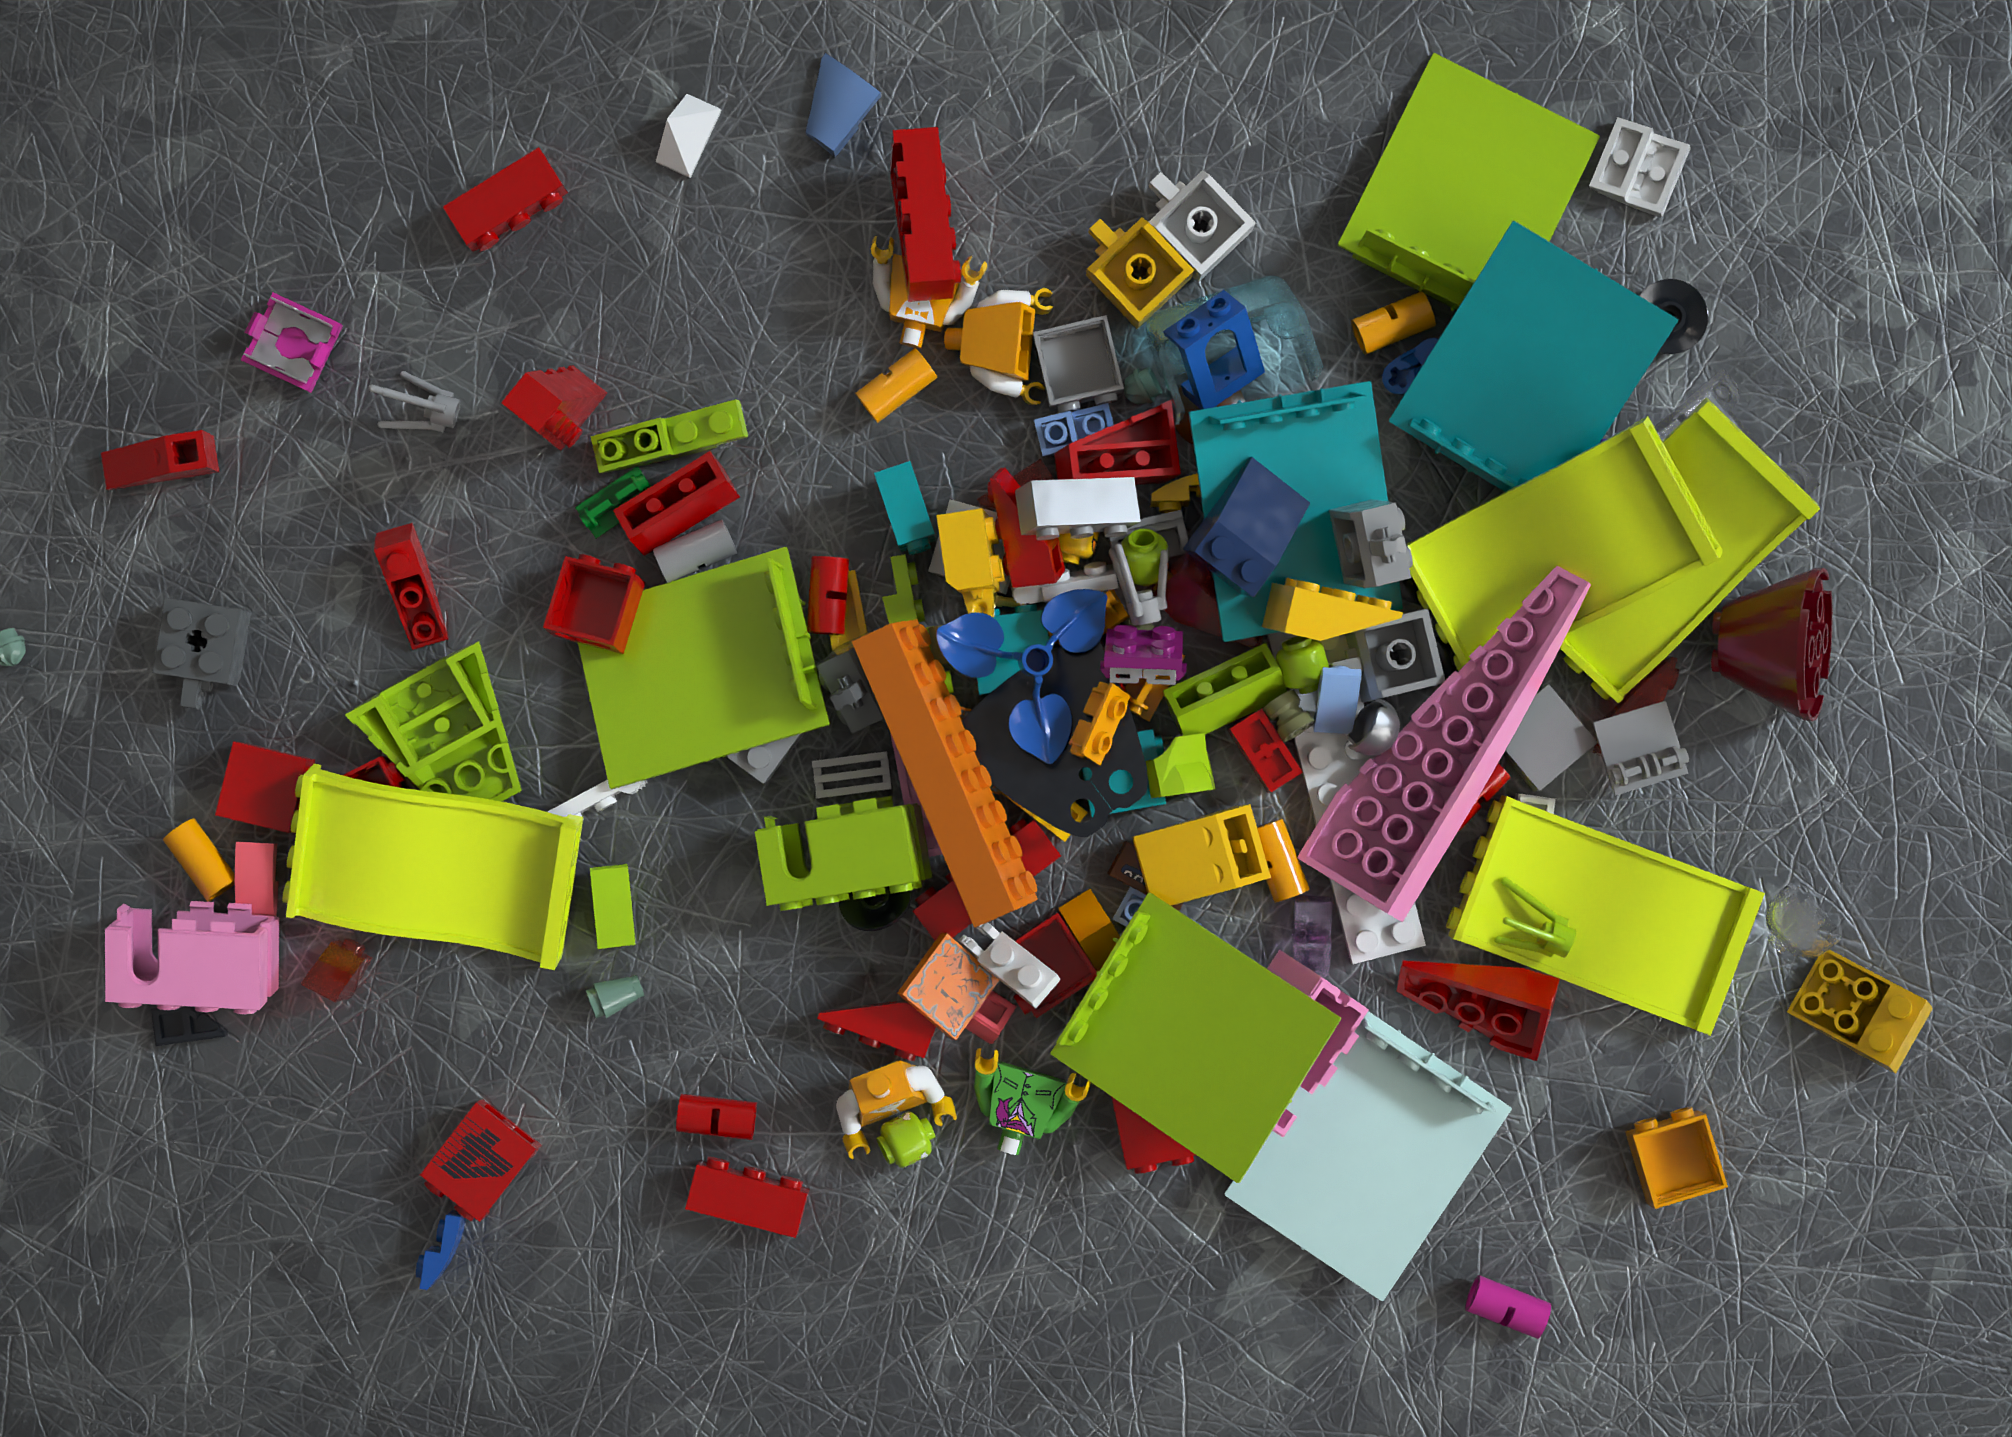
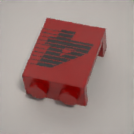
M481 1099L474 1104L421 1172L420 1176L427 1180L424 1185L433 1194L441 1198L446 1195L455 1202L454 1208L461 1216L470 1221H473L475 1218L480 1222L487 1217L495 1202L542 1145L488 1102Z

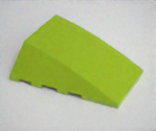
M480 641L448 654L386 688L345 714L353 724H356L368 736V739L378 750L380 749L396 765L395 767L405 777L407 776L421 791L471 796L501 802L522 791Z

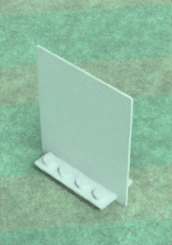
M1368 1011L1355 1030L1359 1037L1348 1054L1340 1052L1333 1065L1338 1069L1327 1085L1324 1087L1319 1084L1313 1094L1301 1086L1298 1088L1292 1098V1103H1289L1286 1108L1297 1118L1285 1136L1281 1137L1272 1131L1240 1183L1232 1181L1224 1194L1295 1242L1302 1250L1305 1249L1379 1300L1384 1301L1512 1108L1468 1079V1076L1462 1075L1437 1058L1434 1053L1428 1052L1404 1036L1400 1030L1397 1031Z

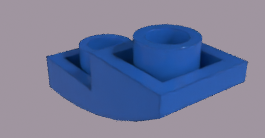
M452 1210L446 1214L445 1219H440L436 1241L442 1242L441 1247L432 1245L425 1251V1255H419L416 1277L421 1278L420 1289L428 1290L435 1284L450 1264L458 1248L466 1218L461 1216L456 1210Z

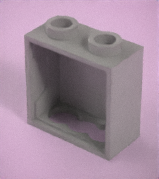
M1107 315L1033 332V343L1050 411L1058 409L1059 413L1066 411L1074 412L1081 409V403L1094 400L1096 406L1105 403L1109 404L1117 401V395L1123 394L1124 386Z
M1547 684L1538 689L1503 756L1532 791H1540L1598 742L1553 688Z

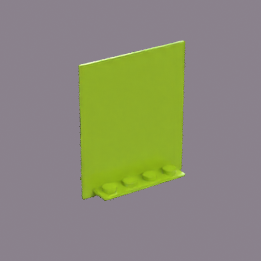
M1433 53L1338 242V246L1353 253L1352 258L1420 292L1422 291L1424 294L1450 306L1451 311L1457 310L1512 221L1518 222L1550 242L1600 135L1518 95V93H1514Z
M787 547L643 590L624 654L578 643L590 697L589 702H591L610 789H616L830 724L811 648V637L807 631L802 606L806 603L799 597Z
M1149 892L1119 939L1113 938L1116 945L1100 971H1097L1096 978L1058 1038L1056 1045L1051 1051V1055L1236 1183H1240L1289 1103H1292L1293 1096L1339 1024L1341 1017Z

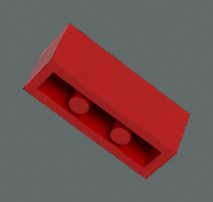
M538 147L444 205L443 208L472 252L477 249L485 251L498 243V236L509 229L517 231L531 222L530 216L543 209L544 212L556 208L563 202L562 197L568 194L546 156Z
M709 451L613 511L628 539L645 556L652 552L654 548L680 535L737 500L740 496L725 469Z
M708 1157L707 1162L700 1160L697 1163L685 1207L686 1210L793 1238L797 1237L810 1190L809 1188L802 1187V1180L788 1176H781L780 1181L765 1177L766 1171L749 1166H744L743 1171L728 1168L729 1161L716 1157Z

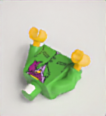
M978 1048L975 1056L974 1091L980 1112L989 1117V1124L1003 1129L997 1147L1000 1151L1019 1155L1025 1135L1040 1139L1043 1133H1053L1072 1116L1079 1102L1087 1096L1091 1082L1088 1080L1083 1087L1075 1085L1073 1083L1076 1076L1075 1073L1070 1074L1066 1084L1064 1079L999 1061L997 1050H994L993 1058L984 1059L981 1057V1048Z

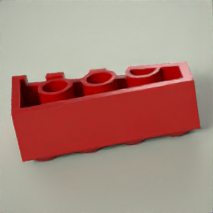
M938 127L893 130L889 172L908 302L952 299L955 284L961 283V269L959 260H953L952 250H956V235L954 227H949L948 217H951V202L949 194L946 195L945 192L946 168L941 157Z
M570 365L567 369L564 366L559 367L557 371L550 368L546 372L542 370L526 372L501 403L561 451L565 445L568 448L572 447L583 433L580 427L607 395V392L574 365Z

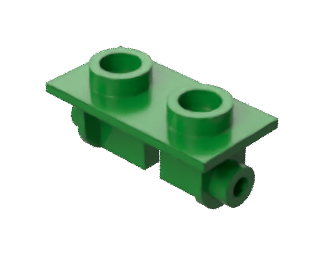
M636 466L576 506L575 509L579 513L582 522L597 539L620 523L613 510L647 490L651 485L639 467Z

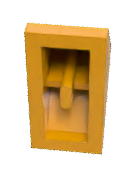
M1088 889L1058 909L1096 971H1100L1116 945L1113 938L1119 939L1120 936L1091 889Z

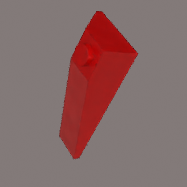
M1403 960L1396 992L1436 1014L1445 1012L1459 1020L1458 1027L1470 1032L1472 1029H1475L1491 1038L1489 1044L1501 1051L1537 1061L1560 979L1517 967Z

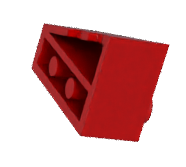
M1169 400L1127 420L1072 442L1054 453L1057 479L1134 477L1135 485L1166 483L1179 476L1181 472L1172 401Z

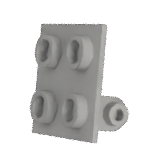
M1666 701L1593 722L1615 796L1688 774L1685 763L1689 762V756L1685 748H1680Z

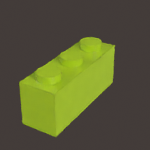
M1266 643L1163 690L1171 717L1182 736L1208 734L1264 708L1272 700L1287 692L1286 686L1283 684L1281 668Z

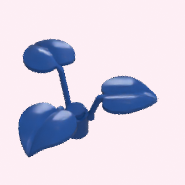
M1077 589L1061 593L1052 598L1043 609L1041 623L1053 635L1048 639L1045 646L1035 644L1025 648L1021 653L999 650L1004 641L1002 627L996 619L985 613L978 612L962 615L950 623L939 627L936 631L938 646L944 658L955 670L965 676L972 678L989 676L995 670L996 657L1017 660L1022 673L1034 678L1033 700H1023L1015 705L1009 716L1008 726L1014 742L1020 748L1046 764L1053 763L1061 755L1068 742L1072 726L1070 708L1061 696L1050 694L1040 699V688L1043 682L1042 675L1046 674L1053 665L1052 647L1057 640L1064 650L1072 653L1086 652L1096 646L1105 628L1107 594L1096 590Z

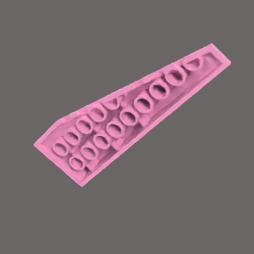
M1556 566L1522 601L1523 606L1510 619L1506 618L1496 628L1498 631L1483 647L1481 645L1478 646L1469 656L1471 659L1459 672L1454 671L1411 715L1412 720L1398 733V737L1392 747L1381 755H1377L1373 760L1369 759L1359 769L1360 773L1349 785L1345 783L1333 797L1297 858L1403 922L1478 799L1519 727L1555 659L1591 584Z

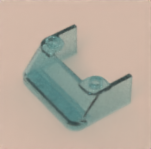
M1266 276L1225 290L1246 307L1250 323L1266 319L1271 332L1281 339L1297 338L1311 382L1319 379L1323 364L1306 313L1284 279L1278 276ZM1222 291L1157 311L1148 319L1146 337L1167 400L1172 401L1175 425L1183 423L1185 409L1174 376L1186 373L1179 348L1164 336L1163 331ZM1229 329L1221 330V331L1217 332L1216 334L1229 331Z

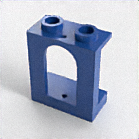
M1225 290L1163 331L1164 336L1179 348L1188 376V380L1181 384L1183 394L1200 409L1217 406L1265 373L1247 309ZM1221 330H1231L1237 346L1208 365L1205 349L1210 338Z

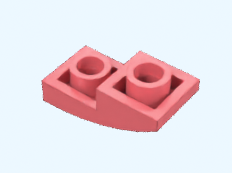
M236 842L235 903L252 904V915L277 916L279 881H275L276 843Z

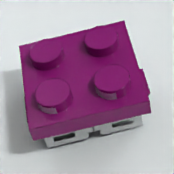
M1118 625L1114 629H1107L1104 661H1100V670L1106 678H1110V683L1137 684L1139 678H1142L1143 670V678L1147 679L1146 682L1148 684L1175 685L1176 680L1179 681L1187 670V663H1182L1183 631H1175L1174 628L1168 626H1158L1152 630H1137L1132 625ZM1116 674H1130V678H1116ZM1155 675L1170 676V680L1155 679Z

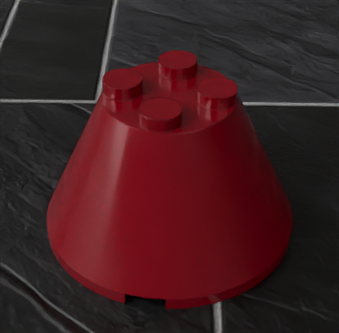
M1825 568L1811 569L1728 601L1722 607L1721 612H1715L1713 617V634L1719 636L1718 649H1714L1712 653V672H1720L1721 676L1804 721H1815L1819 716L1824 701V695H1818L1820 679H1828L1832 647V591H1824L1822 581L1829 580L1827 570Z

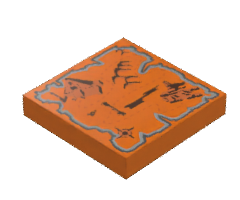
M941 932L897 994L947 1037L957 1040L999 982V979L982 967L977 959L948 933Z

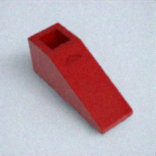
M204 430L161 436L101 453L106 490L219 473L214 435Z
M1006 467L1000 468L990 478L988 497L991 504H995L998 518L995 521V529L998 539L1003 541L1005 550L1003 556L1004 572L1007 576H1010L1012 588L1056 583L1065 572L1059 537L1050 540H1037L1036 535H1021L1015 490L1020 488V485Z
M413 523L376 533L374 552L412 650L448 640L447 630L426 557Z
M906 1000L824 1010L817 1017V1019L824 1021L823 1028L840 1035H844L845 1031L849 1030L859 1034L858 1041L866 1045L880 1048L881 1043L896 1048L894 1051L895 1055L914 1062L917 1056L925 1058L936 1028L935 1025Z

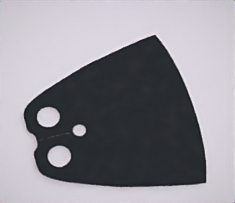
M1100 641L1086 652H1068L1061 645L1051 650L1053 665L1046 674L1042 675L1043 682L1040 688V699L1050 694H1057L1066 701L1072 715V726L1068 742L1061 755L1053 763L1046 764L1020 748L1014 742L1009 732L1008 722L1012 709L1023 700H1033L1034 678L1023 674L1021 670L993 690L962 720L965 730L970 731L976 742V751L974 752L980 765L985 766L989 772L992 784L1013 801L1052 826L1078 837H1088L1105 826L1107 817L1112 810L1132 806L1145 795L1148 785L1146 763L1128 703L1127 711L1119 721L1112 738L1111 748L1105 754L1101 766L1085 756L1081 758L1069 752L1072 746L1069 744V741L1073 736L1079 719L1090 723L1093 720L1092 716L1083 713L1092 688L1097 687L1099 682L1110 683V678H1106L1100 670V661H1104L1105 655ZM1114 683L1116 686H1118V687L1121 689V686H1120L1119 683ZM1086 767L1091 770L1092 777L1090 780L1084 781L1079 778L1078 774L1081 768ZM1117 770L1128 771L1133 777V786L1127 793H1115L1109 786L1110 776ZM1085 798L1093 803L1095 813L1089 821L1080 823L1072 818L1070 808L1076 800Z

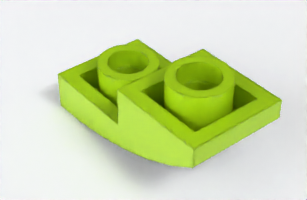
M628 864L590 868L597 948L636 945Z

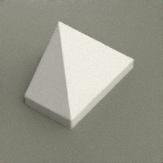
M686 94L667 118L656 163L691 178L718 120L721 109Z

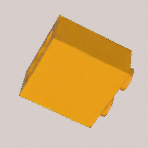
M1692 1107L1674 1110L1670 1112L1671 1118L1657 1122L1655 1117L1637 1121L1634 1123L1635 1129L1625 1131L1646 1203L1654 1209L1728 1188L1707 1116L1701 1111H1693Z

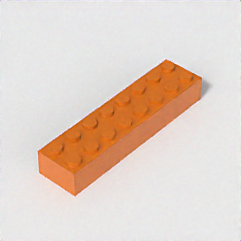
M918 619L890 623L852 641L974 928L1038 900L1036 896V881L1033 875L1024 868L1020 858L1022 856L1020 844L1008 831L1005 824L1007 820L1005 809L993 796L990 789L992 785L990 774L985 766L980 765L974 752L976 751V742L970 731L965 730L959 717L961 715L960 705L955 696L949 694L944 682L946 680L945 670L940 661L934 659L929 647L931 645V638L927 629L922 624H919Z

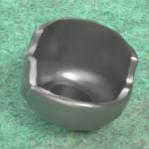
M1377 698L1362 708L1354 721L1352 732L1347 735V739L1353 744H1349L1348 748L1363 755H1381L1390 749L1398 737L1400 728L1399 717L1394 707L1390 703Z

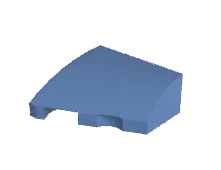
M825 53L821 58L806 135L832 156L836 157L859 129V123L879 100L881 92Z

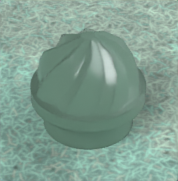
M1150 367L1143 370L1137 368L1125 379L1124 395L1128 400L1137 405L1151 404L1155 402V397L1162 394L1160 384Z
M15 628L0 631V665L15 666L26 653L25 639L21 635L18 636Z

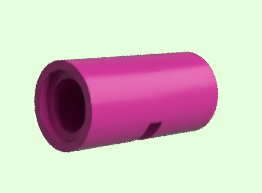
M1478 1275L1468 1293L1465 1310L1539 1339L1548 1323L1551 1303Z

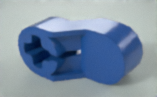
M1439 338L1424 340L1415 348L1389 363L1382 374L1385 388L1394 394H1405Z

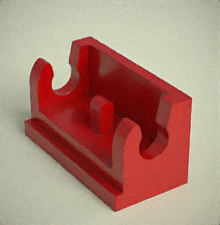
M1262 708L1227 729L1267 793L1275 791L1303 773Z

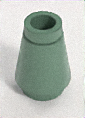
M637 975L593 983L594 987L585 990L595 1018L605 1015L607 1019L638 1000V998L645 996Z

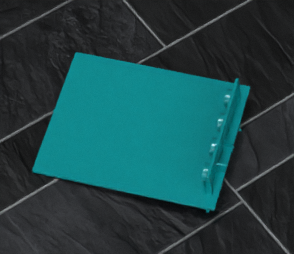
M1512 221L1396 407L1389 422L1435 449V454L1442 453L1465 467L1468 472L1475 473L1507 492L1600 443L1672 332L1678 319L1602 274L1597 268H1592L1518 222Z
M1371 381L1325 389L1320 388L1319 390L1284 396L1279 394L1276 397L1249 402H1241L1239 400L1237 404L1190 411L1188 413L1204 519L1250 457H1253L1310 502L1278 565L1254 598L1241 595L1212 572L1223 642L1280 632L1263 628L1262 624L1272 583L1285 585L1286 578L1320 585L1319 593L1322 586L1356 593V597L1361 595L1392 602L1391 610L1403 609L1399 581L1370 588L1344 584L1329 512L1330 509L1371 499L1388 501Z

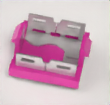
M272 292L264 316L254 312L244 332L253 337L249 348L246 347L241 361L312 393L343 325Z

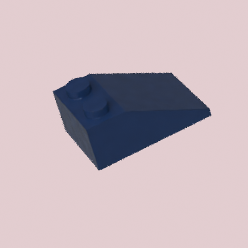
M1250 457L1183 547V550L1238 593L1254 598L1278 565L1310 502L1261 463Z

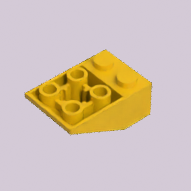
M1286 578L1285 585L1272 583L1262 627L1322 641L1400 619L1403 612L1391 610L1392 602L1361 595L1356 597V593L1323 586L1319 593L1320 585Z
M1250 804L1230 807L1132 837L1147 893L1154 894L1170 906L1271 878Z
M1823 947L1787 1013L1896 1074L1933 1008L1926 999Z

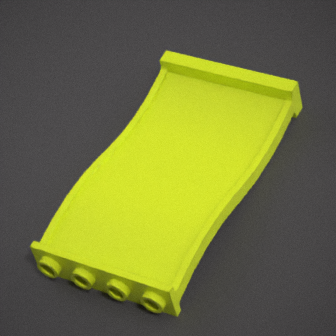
M1707 397L1662 442L1723 553L1719 560L1707 566L1704 565L1619 610L1567 633L1560 647L1566 654L1563 658L1564 661L1576 673L1580 674L1584 671L1594 680L1591 683L1592 688L1605 700L1611 697L1617 703H1620L1624 699L1625 694L1665 659L1768 554L1804 521L1812 518L1820 510L1817 502Z
M1648 416L1583 453L1406 544L1412 554L1413 565L1409 570L1411 577L1419 588L1417 591L1418 599L1424 609L1431 610L1438 622L1435 624V628L1440 639L1445 644L1449 643L1456 655L1454 656V663L1458 671L1471 659L1469 656L1478 646L1481 645L1483 647L1498 631L1496 628L1506 618L1510 619L1523 606L1522 601L1556 566L1591 584L1568 631L1569 633L1667 586L1704 565L1707 566L1719 560L1723 553Z
M313 764L304 775L299 776L295 789V796L300 798L299 810L295 811L291 823V832L296 833L295 845L290 847L287 857V868H292L291 878L285 884L282 897L283 903H287L286 917L294 918L298 915L323 923L364 932L482 947L540 962V968L556 969L563 955L583 824L582 816L568 814L567 817L507 802L382 785L322 770L319 764Z
M1501 795L1499 802L1494 800L1486 818V821L1491 823L1486 837L1480 836L1474 848L1473 857L1477 858L1473 872L1467 871L1460 886L1459 892L1464 894L1459 908L1453 907L1449 914L1446 928L1451 930L1448 936L1711 1036L1765 893L1538 809L1508 796ZM1503 877L1520 886L1557 915L1568 919L1567 926L1576 930V937L1565 958L1556 954L1549 957L1539 952L1510 947L1495 942V938L1501 936L1538 943L1537 937L1505 925L1503 923V918L1505 917L1541 929L1546 921L1552 924L1551 920L1501 883Z

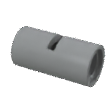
M723 519L653 549L667 583L700 570L699 566L705 564L707 567L737 554L736 547Z

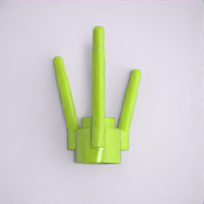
M1503 877L1501 879L1503 885L1551 920L1552 924L1546 921L1541 929L1505 917L1503 918L1505 925L1537 937L1538 943L1497 936L1495 942L1510 947L1539 952L1549 957L1556 954L1565 958L1576 937V930L1567 926L1568 919L1557 915L1520 886Z

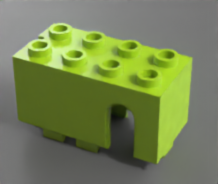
M892 796L817 807L818 819L804 821L811 859L810 871L805 864L799 823L776 826L775 819L778 818L766 816L764 817L766 828L755 831L766 905L779 904L780 911L813 905L812 898H816L817 905L848 900L850 892L853 893V899L885 894V887L887 886L890 888V893L922 888L921 880L932 878L921 805L914 803L894 806Z

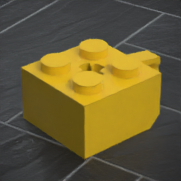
M1142 217L1126 232L1121 228L1113 232L1101 219L1088 229V233L1100 246L1095 250L1099 258L1087 268L1086 276L1136 329L1145 323L1193 276L1194 269ZM1137 266L1138 270H1140L1141 266L1146 268V279L1141 280V277H1139V280L1132 277L1133 267Z
M983 508L936 515L946 582L963 595L968 614L979 612L994 618V592H1000L999 582L1005 581V572L1002 558L999 559V555H995L994 544H1000V540L996 535L993 517H989Z

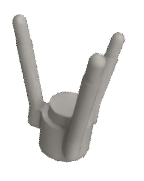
M406 371L400 373L401 378L435 396L429 395L426 400L372 384L368 387L370 392L425 408L424 417L430 418V421H379L377 423L379 428L424 429L444 433L445 427L454 428L457 422L461 400L453 398V392L442 390Z
M1116 544L1115 548L1109 549V554L1126 600L1131 625H1143L1161 620L1160 610L1168 608L1165 596L1168 551H1161L1157 596H1153L1152 590L1136 592L1121 544Z

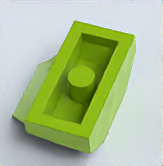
M1205 733L1175 737L1162 755L1153 760L1146 761L1151 798L1216 789L1209 755L1206 750Z

